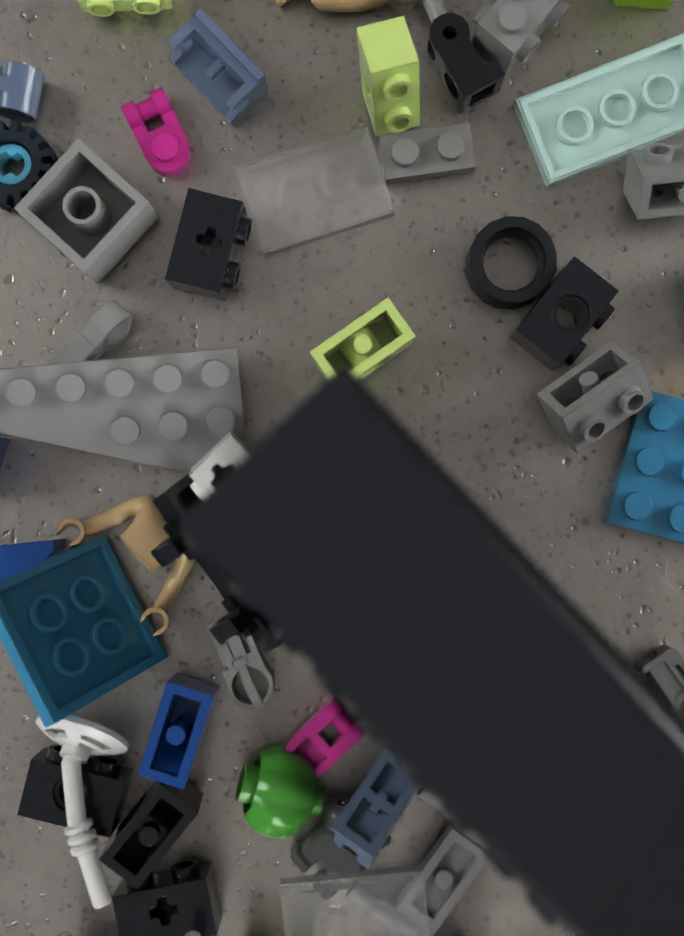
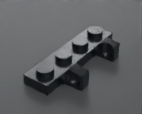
M187 474L152 501L167 522L162 528L169 537L154 548L151 554L162 568L185 554L189 561L194 558L224 598L221 603L228 611L209 629L219 644L222 645L230 638L239 636L242 633L245 638L252 635L265 653L281 644L270 630L273 624L257 607L253 610L249 609L233 594L227 585L231 579L214 562L208 565L192 551L185 541L188 534L177 524L180 518L200 500L191 489L190 485L194 481Z

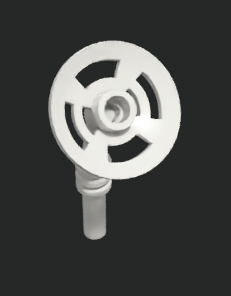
M38 714L36 725L45 735L62 746L59 755L63 758L61 768L67 826L64 828V833L66 836H70L67 839L68 846H73L70 849L71 856L78 858L93 908L99 909L110 904L112 898L96 850L100 846L98 838H94L97 835L95 828H90L93 825V820L90 817H86L81 764H87L90 755L115 756L125 754L129 748V742L117 732L103 725L73 715H69L45 728ZM52 729H62L65 732H56Z

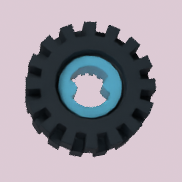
M11 120L10 127L3 121H0V208L7 212H11V209L16 211L14 207L56 163L55 161L58 160L56 153L45 139L31 126L26 125L24 128L19 121ZM8 159H13L16 162L24 159V170L17 177L11 172L4 175L5 171L3 168L6 167L5 163L9 162Z

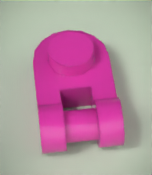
M160 87L149 92L151 97L136 105L133 100L122 105L121 109L147 162L154 172L166 177H173L183 173L191 163L192 151L163 88ZM161 115L165 125L148 132L144 122Z
M333 697L328 699L290 737L285 751L293 753L296 751L305 757L314 767L317 778L323 775L365 734V731L360 727L356 719L352 720L344 712L343 708L345 705L341 700H336ZM329 723L340 733L332 743L320 732Z

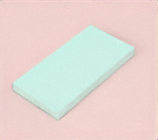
M684 33L515 99L513 107L546 188L625 158L628 155V150L645 148L653 143H663L684 134Z

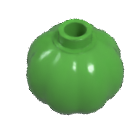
M284 745L272 746L261 751L254 760L253 765L245 763L241 769L236 787L235 801L243 803V813L246 821L256 832L269 838L281 839L298 832L312 814L320 815L325 801V787L318 786L316 771L312 764L296 751L294 753L285 751L286 746Z

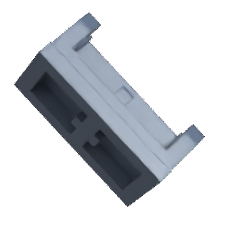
M201 7L194 12V16L170 39L168 44L174 49L169 55L170 62L231 126L240 120L268 93L265 74Z
M387 749L383 750L331 829L335 833L333 839L335 844L339 848H343L344 845L351 848L357 854L355 856L356 861L366 869L372 864L419 789L398 765L400 758Z

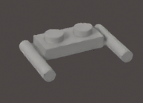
M428 787L424 790H418L417 796L445 815L440 808L443 802ZM450 822L397 896L395 906L358 879L351 882L346 895L401 936H433L488 861L483 853V850L486 848L471 832L465 836Z

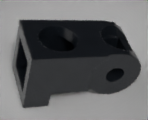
M446 13L438 16L430 27L427 54L461 114L499 93L505 73L496 59L486 65L483 63L472 42L469 40L470 29L465 19L455 13Z

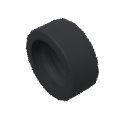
M505 216L489 222L476 235L466 256V277L471 290L484 303L498 309H517L531 304L550 286L557 270V251L551 236L540 224L525 217ZM504 237H516L527 242L537 257V271L533 280L527 286L517 290H504L495 286L487 278L484 270V256L488 247L496 240Z

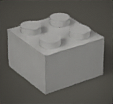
M79 138L14 207L23 218L97 284L100 283L159 218L150 202Z

